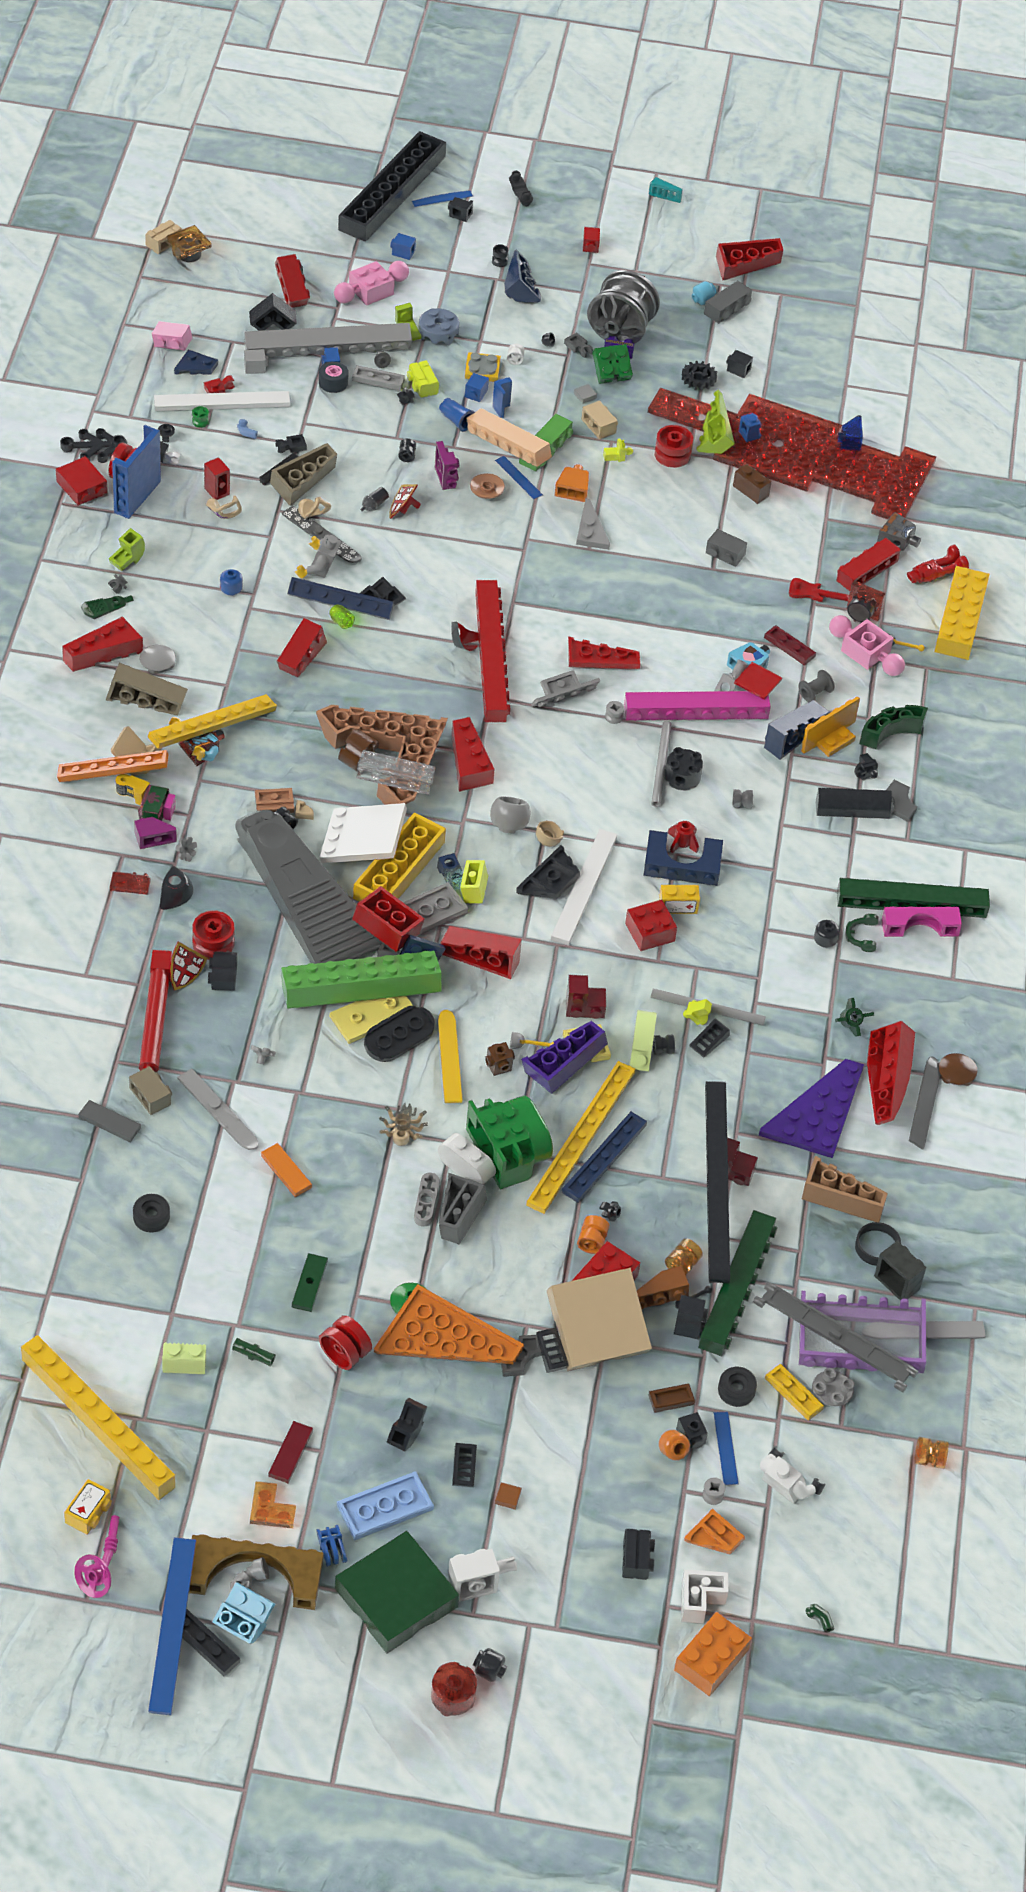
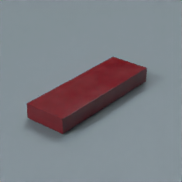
M777 625L764 634L766 640L804 666L816 657L814 650Z
M296 1421L292 1422L270 1468L268 1477L289 1484L313 1433L312 1427Z

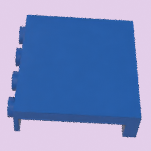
M147 425L143 426L144 441L126 462L115 458L112 462L114 513L128 519L161 482L160 430Z

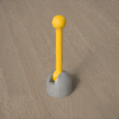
M512 1032L510 1048H520L524 1044L549 1047L554 1042L546 1043L525 1040L522 1034Z

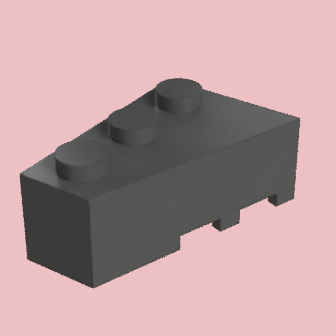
M448 1173L447 1188H445L444 1203H442L439 1219L441 1239L456 1244L461 1243L487 1201L484 1184Z

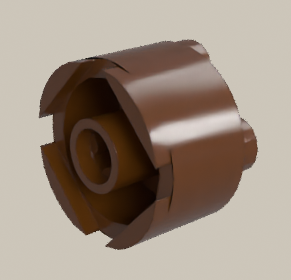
M356 729L346 739L345 743L347 745L345 749L341 748L338 760L362 774L367 767L366 764L368 762L372 763L377 756L375 750L378 748L379 742Z

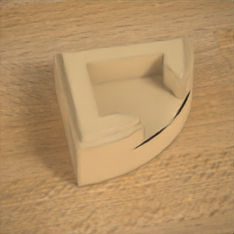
M297 800L295 817L298 819L314 820L313 809L306 805L304 801Z

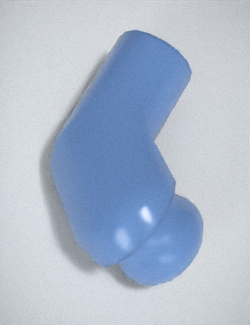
M240 419L239 424H237L240 434L256 439L258 431L249 429L247 426L248 421Z

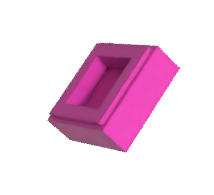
M174 794L167 796L163 806L165 820L171 821L176 807Z

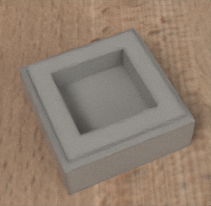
M589 384L574 389L575 396L582 404L597 398V393Z

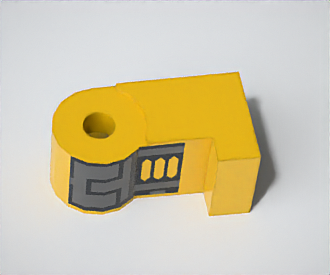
M120 774L116 777V792L119 795L134 798L135 803L142 806L150 796V782L128 774Z

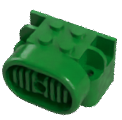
M520 1096L504 1103H493L488 1098L485 1099L484 1106L479 1108L475 1106L473 1100L468 1101L466 1130L474 1145L489 1156L494 1163L496 1174L493 1176V1179L500 1190L529 1180L533 1175L534 1164L546 1161L552 1157L553 1143L550 1132L535 1104L529 1097Z

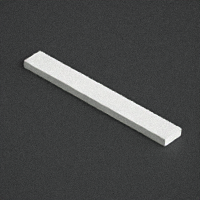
M289 391L154 395L155 411L193 410L198 406H203L207 409L290 407Z
M599 829L580 871V877L576 880L551 935L552 941L569 946L615 844L617 834Z

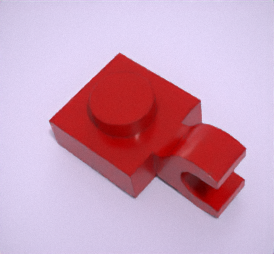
M228 375L222 381L220 378L203 382L204 389L207 393H225V390L235 388L233 384L234 378L232 375Z

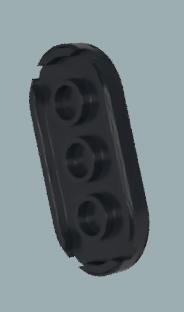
M407 1006L368 1030L364 1039V1047L367 1054L380 1062H389L400 1057L432 1036L435 1025L434 1017L429 1010L423 1007Z

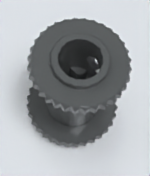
M819 670L817 673L818 678L809 683L804 680L799 682V692L808 703L816 700L815 695L824 690L829 693L834 691V681L827 671Z

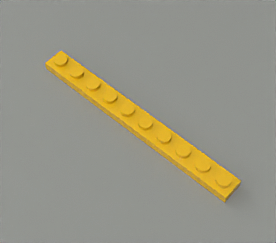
M617 1061L530 1195L526 1206L545 1214L635 1074V1068Z

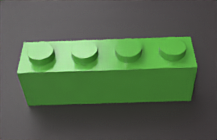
M555 414L535 436L550 444L551 455L553 456L555 451L563 446L565 440L572 436L573 421ZM519 458V464L533 471H537L546 463L545 461L536 467Z

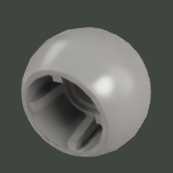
M507 796L498 797L493 802L490 810L492 823L505 833H515L517 830H523L529 823L531 815L530 806L526 801Z

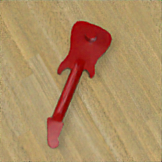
M800 578L792 579L788 592L792 598H811L818 602H823V597L850 603L854 595H856L819 589L821 588L820 583L813 584Z

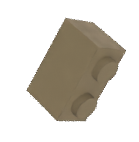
M150 1066L129 1076L130 1090L150 1115L171 1105V1089L168 1085L165 1086L158 1072H154Z

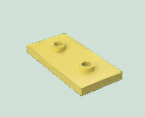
M407 996L355 1001L330 1012L329 1017L347 1043L350 1044L366 1037L368 1030L403 1008L413 1005Z

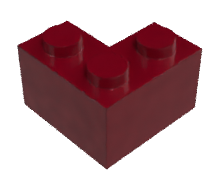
M569 975L566 993V1017L605 1018L606 988H589L588 975Z
M727 1137L728 1179L737 1185L749 1186L757 1167L758 1157L739 1151L740 1141Z

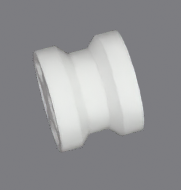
M520 344L510 345L507 354L508 362L513 365L521 364L525 353L524 347Z

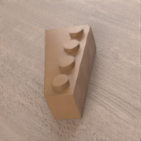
M815 1156L805 1182L802 1200L870 1221L880 1222L888 1193L865 1181L860 1182L856 1180L855 1176L850 1173L846 1175L838 1171L837 1166L831 1163L827 1165L821 1162V1158Z

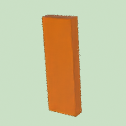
M278 1143L261 1152V1157L294 1197L312 1188V1183Z

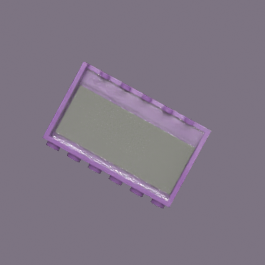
M801 1291L800 1300L918 1370V1373H924L926 1365V1299L921 1300L919 1308L908 1307V1299H901L900 1306H889L888 1298L886 1297L880 1298L879 1305L867 1304L866 1296H860L858 1303H846L847 1296L844 1294L838 1296V1302L826 1301V1294L824 1293L818 1294L817 1301L806 1300V1291ZM800 1324L799 1365L877 1371L874 1367Z

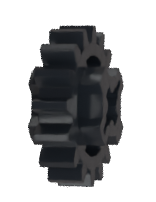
M695 361L693 364L689 362V365L685 364L684 368H682L681 380H684V385L689 384L688 388L694 387V390L700 388L703 391V388L710 389V386L714 387V383L717 382V371H715V367H710V363L704 364V361L701 363Z

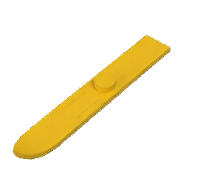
M443 1010L439 1014L438 1027L444 1103H462L456 1020L451 1011Z

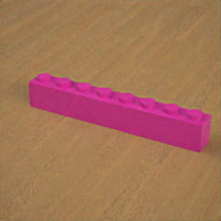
M748 691L625 692L624 699L626 720L768 719L771 708L769 695L763 700Z

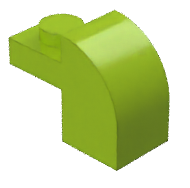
M132 528L128 529L118 539L121 547L108 558L110 563L120 571H123L132 562L137 564L145 551L143 537Z

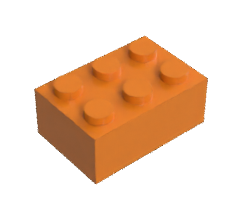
M716 1612L677 1657L674 1671L710 1697L749 1651L752 1637Z

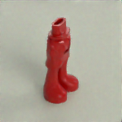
M953 544L947 548L946 556L936 560L932 559L913 567L912 571L907 572V577L912 583L930 582L947 574H953L956 566L969 569V562L965 556H960L958 547Z

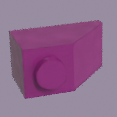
M154 817L134 820V833L140 849L177 842L176 827Z

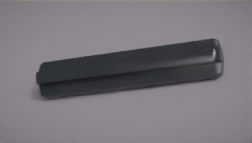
M292 453L261 475L259 477L260 483L263 485L268 484L271 480L273 469L299 456Z

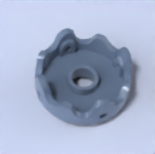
M432 308L425 311L419 318L418 328L421 340L428 337L434 344L444 341L446 345H450L453 342L454 336L459 335V319L449 310Z

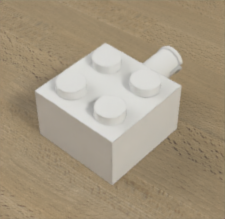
M492 1548L487 1550L479 1549L467 1555L459 1554L450 1558L448 1581L460 1594L459 1602L497 1593L499 1575L516 1571L517 1563L514 1561V1556L496 1561Z

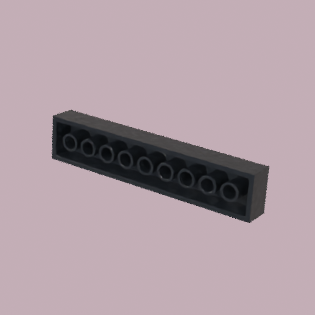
M419 131L339 214L338 230L366 242L446 157V142Z

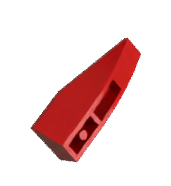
M903 1021L870 1031L867 1068L876 1125H881L895 1119L909 1083L916 1032Z

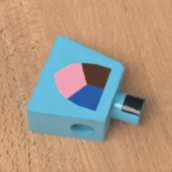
M749 642L729 652L727 666L733 670L737 660L740 659L748 665L754 662L766 669L770 649L767 645L759 648L754 643Z

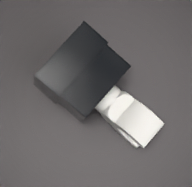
M160 441V462L163 463L164 459H167L171 464L177 465L180 453L168 452L169 444Z

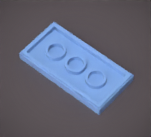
M416 1471L337 1501V1507L354 1541L434 1510V1505Z

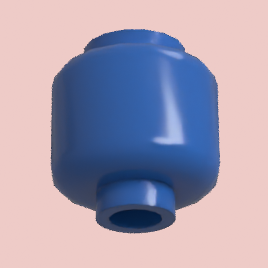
M234 569L222 572L220 575L221 591L230 596L240 593L243 588L242 574Z

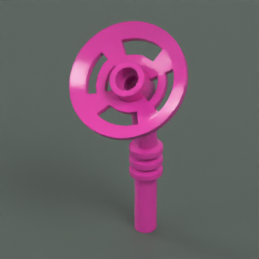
M111 1516L108 1537L105 1538L103 1548L105 1552L103 1558L88 1554L82 1556L76 1562L74 1569L76 1582L79 1588L89 1597L100 1598L110 1590L111 1574L108 1566L113 1554L117 1551L118 1539L116 1537L119 1516ZM87 1560H94L95 1562L89 1566L84 1564ZM82 1572H84L85 1579L88 1582L89 1586L86 1584ZM104 1583L105 1588L101 1591H96V1586Z

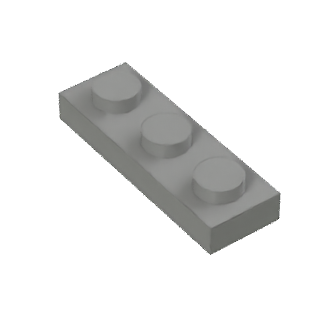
M356 365L352 375V381L401 391L405 380V375L358 365Z

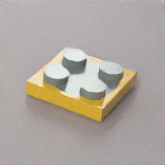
M468 352L464 379H470L472 374L476 373L488 377L491 382L497 381L501 356Z

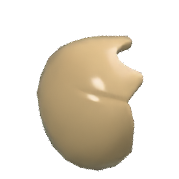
M546 820L538 824L536 837L544 846H556L563 839L564 831L553 821Z

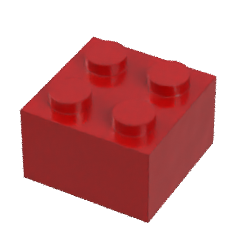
M662 899L627 909L625 924L640 951L675 942L677 925Z

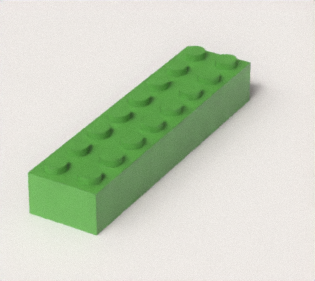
M435 951L281 967L282 989L287 1009L442 992L441 970Z

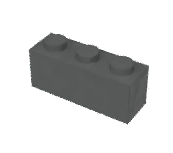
M740 281L734 282L705 302L704 315L719 324L751 302L752 289Z

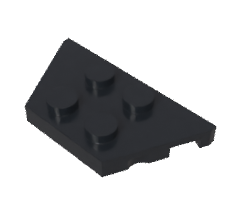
M560 845L516 888V893L557 899L580 877V871L573 864L571 857L567 856L564 847Z

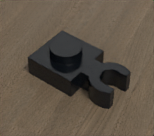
M303 434L287 436L286 440H275L278 453H284L286 450H289L290 453L307 450Z

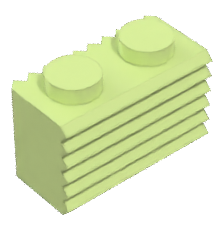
M165 1342L162 1356L163 1373L205 1374L206 1345H197L196 1343L194 1345L192 1343L190 1345L188 1343L167 1344Z

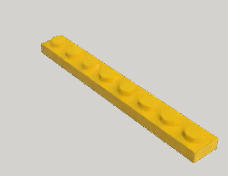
M265 694L150 731L148 738L159 749L276 711L277 705Z

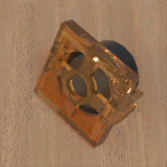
M195 225L167 235V240L172 245L173 256H176L177 260L180 259L184 262L199 260L202 254L201 251L212 247V243Z

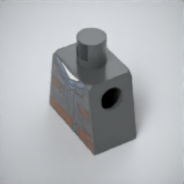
M894 512L879 530L877 542L887 538L901 549L900 551H904L909 544L917 548L921 538L915 536V524Z

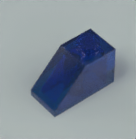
M857 415L842 425L841 432H838L837 442H840L842 450L861 451L863 441L861 415Z

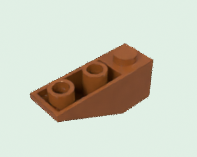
M682 1266L662 1270L636 1290L641 1309L676 1300L680 1301L681 1295L689 1296V1283Z

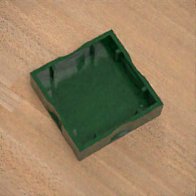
M407 1530L335 1576V1590L351 1610L363 1620L370 1634L386 1654L412 1638L420 1629L435 1623L458 1608L460 1594Z

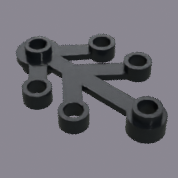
M103 428L96 430V436L89 433L87 429H80L78 432L79 439L89 440L87 442H74L71 437H63L60 440V448L67 453L76 448H90L80 454V458L86 456L89 461L90 457L99 450L108 447L103 452L97 454V460L100 463L107 462L108 456L114 452L120 443L127 444L124 436H112Z

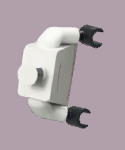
M774 1446L761 1461L760 1468L765 1472L762 1480L793 1504L798 1499H804L813 1494L820 1495L826 1485L825 1483L818 1482V1478H814L812 1484L806 1485L803 1475L782 1459L785 1453L779 1452L776 1449L777 1446Z

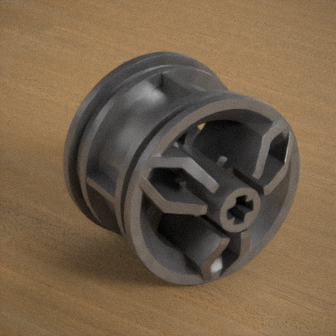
M629 270L612 272L603 281L600 293L592 299L588 306V321L596 334L604 340L608 339L609 336H616L618 341L624 342L625 339H632L633 344L642 339L648 322L655 317L659 310V294L647 278Z

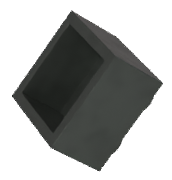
M896 1241L880 1253L874 1277L899 1300L909 1299L920 1290L927 1267L920 1259L911 1254L906 1246Z

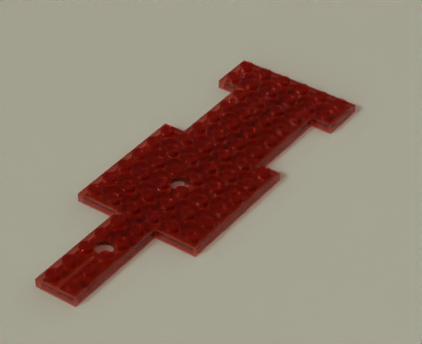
M660 388L649 405L647 413L704 432L702 428L707 413L711 411L712 407L708 403ZM752 394L747 396L738 414L727 410L734 445L722 454L714 453L713 460L736 468H741L748 464L768 479L806 492L809 490L812 482H816L875 502L871 514L885 519H889L894 512L906 519L936 462V456L907 446L904 447L901 455L897 456L838 436L842 430L841 424ZM753 413L758 416L761 422L759 432L762 436L759 439L746 442L739 433L741 416ZM703 414L705 415V419L697 420L694 418V416ZM780 440L783 442V446L776 447L772 443Z

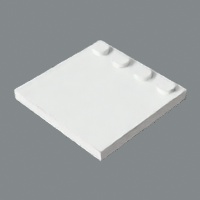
M406 804L334 808L320 854L321 863L394 858L407 811Z

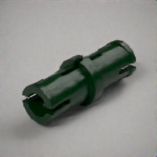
M236 1338L232 1346L233 1351L248 1356L249 1360L253 1361L255 1359L271 1367L276 1357V1354L259 1348V1345H252L240 1340V1338Z

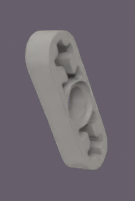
M425 1173L421 1178L414 1212V1221L419 1226H428L433 1219L439 1189V1177L435 1173ZM429 1181H433L431 1184V1190L427 1189V1184ZM429 1196L432 1198V1201L425 1203L421 1198ZM423 1209L426 1210L425 1218H421Z

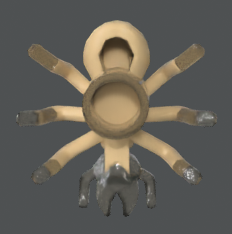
M404 1103L401 1111L398 1105V1115L396 1117L393 1116L392 1110L385 1106L390 1119L395 1121V1123L389 1124L387 1119L379 1117V1120L383 1121L387 1128H395L391 1132L387 1129L380 1130V1134L385 1133L387 1137L393 1135V1141L398 1146L407 1145L410 1136L413 1140L422 1138V1135L418 1133L414 1135L411 1129L421 1132L423 1127L428 1126V1123H422L419 1127L411 1124L420 1123L422 1117L427 1113L426 1110L421 1112L416 1120H411V1117L416 1116L417 1108H414L412 1113L410 1103L407 1108L406 1103Z

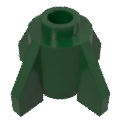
M849 998L846 1009L841 1012L840 1018L835 1019V1022H841L844 1027L851 1030L855 1037L861 1036L859 1025L862 1024L864 1017L874 1016V1012L863 1014L859 1008H855V999Z

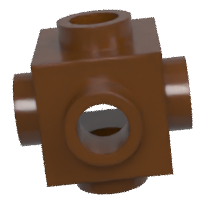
M506 1042L493 1044L487 1048L485 1062L493 1076L512 1071L515 1055L513 1050L509 1049Z

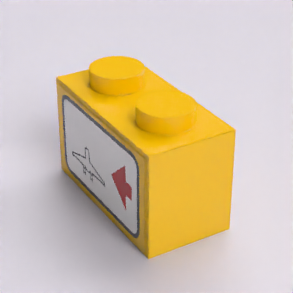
M661 885L659 900L662 899L670 914H698L700 903L699 885Z
M87 1479L65 1510V1523L88 1535L92 1528L95 1529L102 1513L107 1512L112 1504L110 1490Z

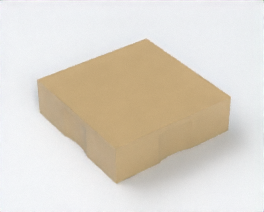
M631 1268L552 1285L547 1289L553 1318L557 1324L569 1364L567 1372L593 1366L606 1360H619L645 1354L652 1349Z

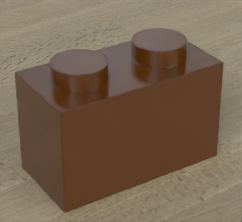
M745 464L735 471L733 487L759 504L769 497L772 481L748 464Z

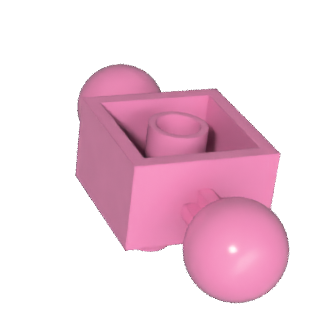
M375 261L350 271L349 283L342 282L335 287V299L345 304L351 302L356 294L366 305L392 296L394 295V281H404L409 275V268L405 262L395 261L389 266V270L386 271Z
M838 615L830 621L829 630L831 634L835 637L843 638L841 651L868 670L881 661L884 672L890 676H898L904 671L905 661L902 656L895 653L889 654L894 638L871 621L866 619L854 629H852L851 621L846 616Z

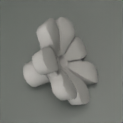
M192 837L180 839L179 844L176 845V851L180 852L178 855L179 859H185L190 862L192 860L191 856L196 855V851L193 849L197 848V843L192 842Z
M251 1045V1050L258 1055L256 1063L264 1065L266 1057L275 1056L276 1054L275 1051H270L268 1048L261 1049Z

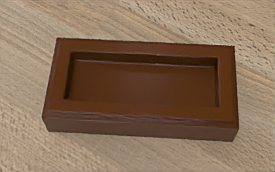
M689 1383L652 1390L648 1394L654 1413L695 1405V1399Z

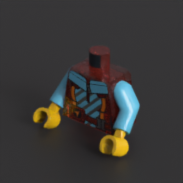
M172 717L168 724L172 725L181 722V720L177 717ZM218 729L178 742V745L196 766H199L205 761L211 762L214 760L219 752V741L224 739L225 735L222 729Z

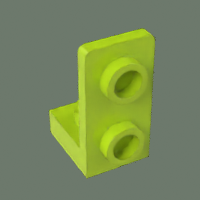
M411 303L395 306L396 324L410 323L412 341L421 339V334L413 320V307Z

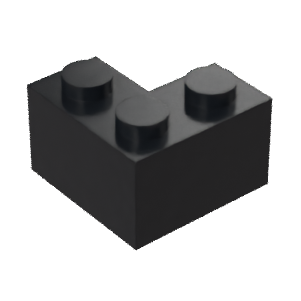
M274 293L270 294L249 311L250 325L258 331H265L273 324L281 330L290 329L297 324L296 310Z

